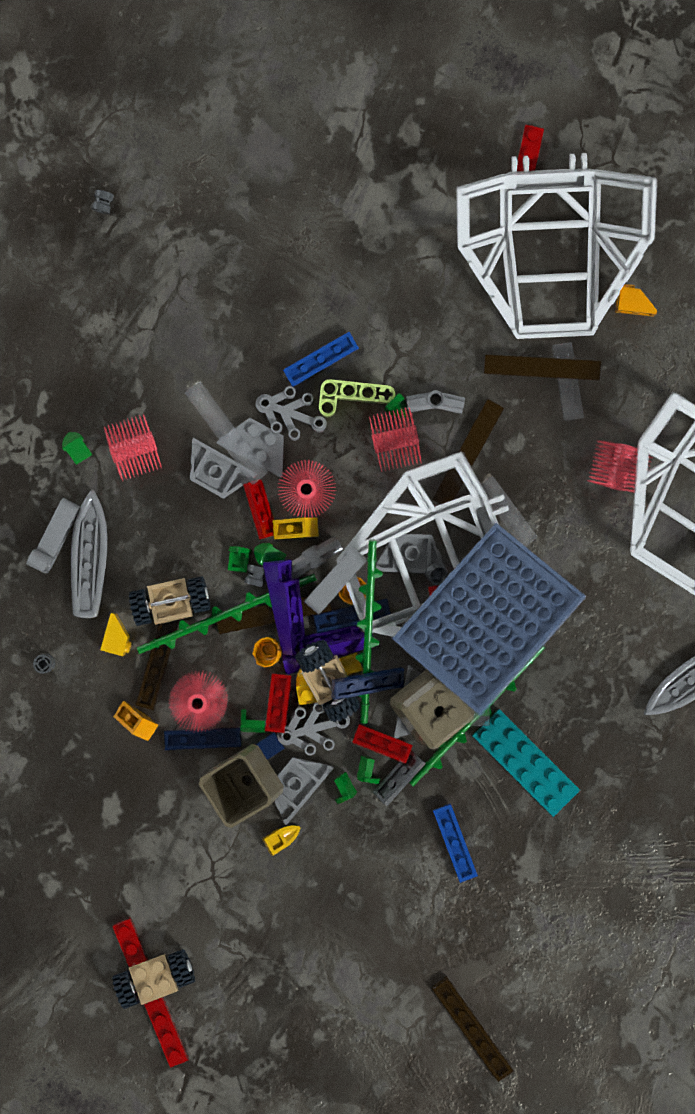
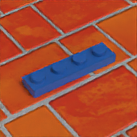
M347 332L285 368L283 371L292 387L355 352L359 347L350 332Z
M451 803L434 809L435 818L459 882L477 877V872Z

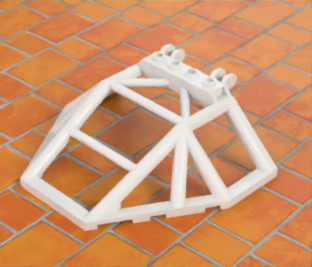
M582 153L581 168L575 169L576 157L574 154H570L569 169L529 171L528 156L523 158L524 171H517V157L513 156L511 157L512 172L457 187V246L517 339L589 336L595 334L601 320L611 304L613 305L619 296L623 285L629 280L644 256L643 254L649 244L651 245L655 238L656 178L587 168V153ZM601 184L643 190L642 229L600 223ZM500 189V228L469 237V198ZM589 191V213L568 192ZM544 193H557L584 219L516 223ZM532 194L512 215V195ZM588 227L587 272L517 275L512 231ZM609 237L638 241L628 259H626ZM494 243L482 265L472 249ZM601 246L620 271L599 303V251ZM502 251L509 306L490 278ZM587 280L586 322L523 325L518 283Z
M673 392L638 441L630 554L695 595V580L643 548L659 510L695 532V523L663 503L679 464L695 473V463L687 459L695 456V449H690L695 442V422L673 452L654 443V440L676 409L695 419V404ZM648 454L662 460V462L647 471ZM661 476L644 514L646 485Z
M462 452L405 472L336 559L338 564L352 547L362 555L368 553L369 539L377 540L376 548L386 543L390 545L413 607L373 620L372 633L394 637L402 628L396 625L408 621L422 606L398 548L396 538L435 519L450 561L455 569L459 564V560L443 520L465 529L482 539L495 523L498 524L495 515L509 510L508 505L493 510L491 504L505 499L504 494L489 499ZM455 467L471 494L434 507L418 480ZM408 487L419 506L397 503L396 501ZM469 507L476 526L450 513ZM387 513L413 516L367 539ZM355 573L347 582L346 587L358 618L362 620L365 618L366 599L364 594L359 591L360 584Z

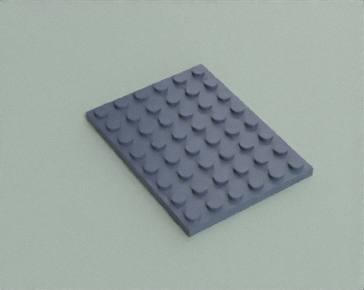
M495 523L392 639L481 716L586 597L505 529Z

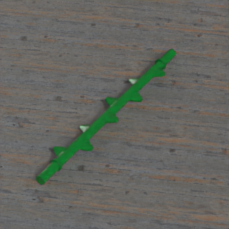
M369 539L368 558L366 560L368 561L367 584L359 587V591L366 595L365 618L357 622V626L364 630V651L356 655V660L363 664L362 674L375 672L370 669L371 648L379 645V641L372 636L373 613L381 609V605L374 601V584L376 578L383 576V572L375 567L377 562L376 539ZM369 694L359 696L361 697L360 723L362 724L368 723Z
M313 573L299 579L300 587L317 581L315 574ZM248 592L246 593L244 603L225 611H221L215 606L212 609V616L191 625L181 620L179 622V630L158 639L154 638L153 641L138 646V653L142 654L156 647L159 648L163 644L173 649L175 648L176 639L198 630L203 635H207L208 627L213 623L230 616L237 621H241L242 611L261 603L272 607L269 592L258 597Z
M544 646L540 648V650L532 657V659L524 666V668L516 675V677L508 684V686L500 693V695L505 690L513 692L517 690L514 681L530 664H533V661L545 649ZM490 706L484 711L482 716H492ZM474 712L473 720L439 746V749L409 783L414 787L426 773H429L428 771L432 767L441 769L443 766L440 758L456 742L464 744L467 742L465 732L480 716Z

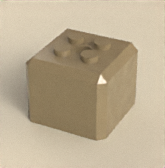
M427 669L390 698V706L416 742L429 749H437L474 718L473 709ZM437 706H441L443 712L440 716L436 717L434 710Z
M254 744L247 746L214 766L200 778L199 786L223 824L230 828L271 805L283 793L284 788L259 746ZM245 775H249L252 777V784H248L245 782Z

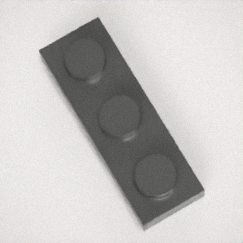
M411 750L406 764L399 762L376 787L373 793L383 804L388 806L426 763Z

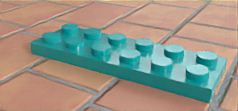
M499 708L472 734L553 817L580 791Z

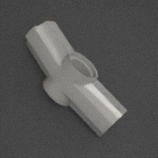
M438 390L406 396L408 413L410 407L411 413L429 409H440L462 414L465 403L464 397L442 393ZM438 395L441 402L434 405L431 403L430 397Z
M333 536L323 543L314 545L302 552L301 556L292 561V578H299L307 571L321 566L327 559L341 552L343 549L338 539Z

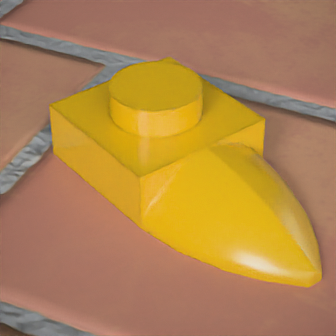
M300 668L296 677L299 705L316 703L317 700L304 679Z
M286 826L276 829L263 837L262 840L270 855L274 856L289 846L298 836L300 826Z

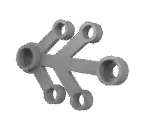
M292 386L286 387L283 392L272 397L268 394L260 395L256 399V408L259 412L266 414L272 433L279 434L282 431V425L280 422H277L273 411L281 414L288 429L289 438L292 441L300 438V431L295 428L291 418L311 425L312 429L317 433L323 432L326 429L327 422L325 418L321 416L313 418L295 411V409L304 405H311L314 399L312 394L305 393L302 398L285 406L276 403L286 398H294L296 391ZM287 390H292V391H293V395H291V396L287 395V394H286V391H287ZM309 396L311 401L305 402L304 398ZM264 400L269 402V405L266 407L261 404ZM318 420L322 421L323 425L320 427L316 426L315 424ZM279 425L280 429L278 431L273 430V426ZM293 431L298 433V436L295 438L291 436Z
M316 702L304 726L295 729L300 719L306 716L305 708L299 706L295 709V715L285 728V733H289L290 738L285 739L283 737L285 733H277V738L283 745L293 743L304 749L307 755H314L316 746L313 743H306L298 738L299 736L306 735L322 744L324 749L329 751L335 746L334 740L320 735L317 731L336 726L346 728L350 723V717L347 716L344 724H340L338 720L336 722L327 720L314 724L319 714L324 712L323 708L320 711L315 709L316 705H319ZM303 710L304 714L302 716L297 715V711ZM327 741H331L332 746L327 747L325 743ZM312 746L314 750L308 752L307 747Z

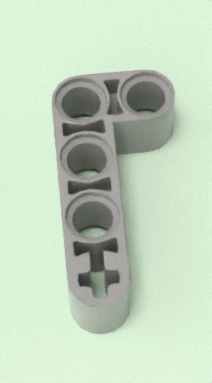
M65 498L60 501L37 549L31 552L26 565L42 573L50 571L76 520L81 506Z
M352 547L304 602L319 615L363 566L367 559Z

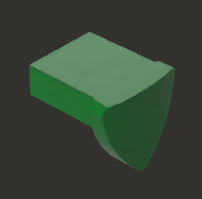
M397 394L385 406L384 411L390 412V415H393L394 410L395 416L398 417V410L399 416L402 417V409L403 415L406 417L405 409L407 412V405L402 394Z
M68 432L63 439L62 449L67 451L77 465L90 457L92 452L83 441L82 435L76 432Z
M262 543L254 548L255 559L260 565H263L264 562L285 560L287 556L284 552L274 548L271 543Z
M229 547L228 570L247 572L249 554H251L252 550L245 547Z
M241 709L240 731L265 733V721L247 720V709Z
M361 755L357 779L360 782L379 784L380 778L372 776L375 759L369 756Z
M347 772L340 774L334 779L341 793V796L335 799L337 805L353 798L357 794Z

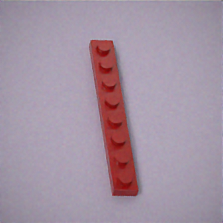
M128 918L114 924L112 927L128 966L132 967L148 961L132 919ZM164 997L145 1003V1008L170 1068L188 1061L189 1058Z

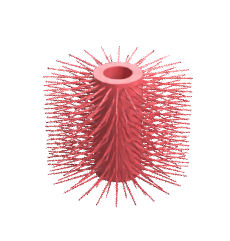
M410 407L409 414L412 426H410L409 424V418L405 409L407 419L406 421L408 427H406L404 415L401 409L404 428H402L400 416L397 410L400 429H398L395 413L393 410L396 429L394 430L392 418L389 412L392 427L391 431L386 412L385 416L388 431H386L385 423L381 413L384 432H382L380 420L378 417V423L380 428V433H378L377 425L374 418V424L377 434H374L371 418L369 416L373 434L372 441L375 453L378 456L380 469L381 462L379 458V453H381L384 468L386 471L382 452H385L389 467L387 451H389L390 460L394 470L391 450H393V455L397 466L395 449L397 450L399 462L402 468L399 448H401V454L404 464L405 457L403 453V448L405 449L407 461L409 464L410 462L406 447L409 448L410 457L414 465L411 446L417 463L418 461L414 445H416L418 456L420 462H422L420 455L421 453L419 450L418 434L416 426L414 425Z
M144 414L143 417L148 432L146 433L139 415L144 434H142L135 416L139 433L133 419L134 431L128 420L132 438L125 421L124 425L128 439L120 422L125 440L122 438L117 423L116 427L119 437L113 424L114 435L108 425L110 437L104 426L107 442H109V450L122 481L121 469L127 480L123 466L126 467V471L131 478L128 463L133 476L135 474L132 464L139 476L135 460L142 474L138 456L146 473L141 455L144 456L145 463L150 472L146 453L153 471L154 468L149 452H151L157 468L153 451H155L161 467L157 446Z
M602 441L601 443L604 445L600 444L599 447L605 449H598L603 452L601 454L599 452L596 453L599 455L598 460L600 459L602 462L597 461L596 463L598 464L593 465L596 467L593 471L595 470L599 473L592 472L591 474L603 478L590 476L589 478L599 480V482L594 480L588 481L610 489L635 493L637 447Z
M302 460V470L299 461H297L299 469L294 463L296 470L291 465L294 472L287 467L292 474L285 470L293 478L283 473L291 479H287L290 482L279 479L292 485L278 483L292 487L278 488L297 490L292 491L300 496L294 502V504L296 503L295 507L299 503L294 515L300 506L297 517L301 508L302 517L304 505V518L306 517L307 508L308 518L310 517L309 506L312 517V508L315 516H317L314 506L320 515L318 508L324 513L320 506L326 511L322 504L329 509L324 502L331 506L323 498L333 502L324 496L334 499V497L323 494L327 493L323 491L336 490L317 488L322 487L314 482L320 476L318 473L321 470L320 468L315 475L318 469L317 467L314 472L317 462H315L311 473L312 460L309 473L310 460H308V469L306 468L305 460V471ZM305 483L312 486L310 494H305L302 491V486Z
M199 670L198 674L195 671L194 675L188 674L190 676H186L190 678H185L192 680L176 682L171 696L173 698L170 701H174L180 694L179 700L168 703L170 704V711L173 708L172 704H175L174 715L178 717L176 720L180 718L178 723L183 718L184 722L190 713H193L194 718L191 729L195 720L194 731L197 727V721L198 731L200 727L203 730V728H210L207 725H213L207 723H218L217 721L221 720L218 717L224 714L226 703L228 702L227 691L224 694L225 698H221L224 688L220 686L221 682L217 684L219 679L214 683L216 677L208 688L204 690L203 685L206 674L203 679V672L200 676ZM200 698L203 701V703L198 704L195 702L194 699Z

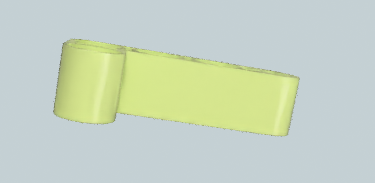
M330 379L324 381L321 385L319 411L324 417L333 416L337 408V399L388 404L396 396L394 388L388 385ZM332 384L335 387V391L332 394H327L324 391L326 385ZM351 386L354 389L353 395L346 396L343 393L344 388ZM370 388L373 391V396L366 398L363 396L362 391ZM376 389H380L379 393L382 394L385 393V390H388L392 397L390 396L388 400H385L384 396L379 395L378 399H375ZM330 403L333 406V410L330 413H325L322 410L324 404Z

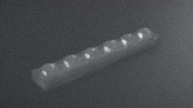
M198 382L185 392L252 484H255L268 474L265 467L202 382Z

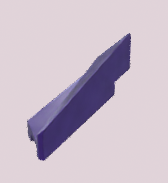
M292 560L264 562L263 568L282 654L294 656L297 643L305 637L299 579H292Z
M353 625L307 635L302 641L298 642L299 645H296V654L294 656L281 655L285 672L289 675L299 671L300 666L295 656L302 648H306L308 644L311 645L312 642L316 643L318 640H324L327 642L333 656L337 655L339 658L364 649V632H361L359 627Z

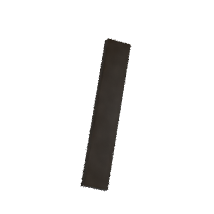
M485 355L484 374L600 381L601 361Z
M489 399L486 400L458 453H463L471 468L504 410L502 406ZM455 467L447 471L432 499L433 501L443 504L455 499L464 483Z
M309 596L301 597L303 617L317 614L304 602ZM330 603L321 613L332 611ZM264 605L242 611L241 621H237L230 616L218 621L217 626L220 635L275 623L272 607Z
M180 619L158 624L155 638L158 639L177 631ZM166 644L150 651L135 703L136 706L150 710L155 709L172 650Z
M446 976L432 986L434 993L496 1080L499 1082L514 1071L449 978Z

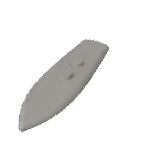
M90 490L78 511L71 542L73 615L80 618H94L98 616L106 569L107 525L103 508L94 490Z
M695 656L675 669L661 682L649 699L644 715L670 712L695 700Z

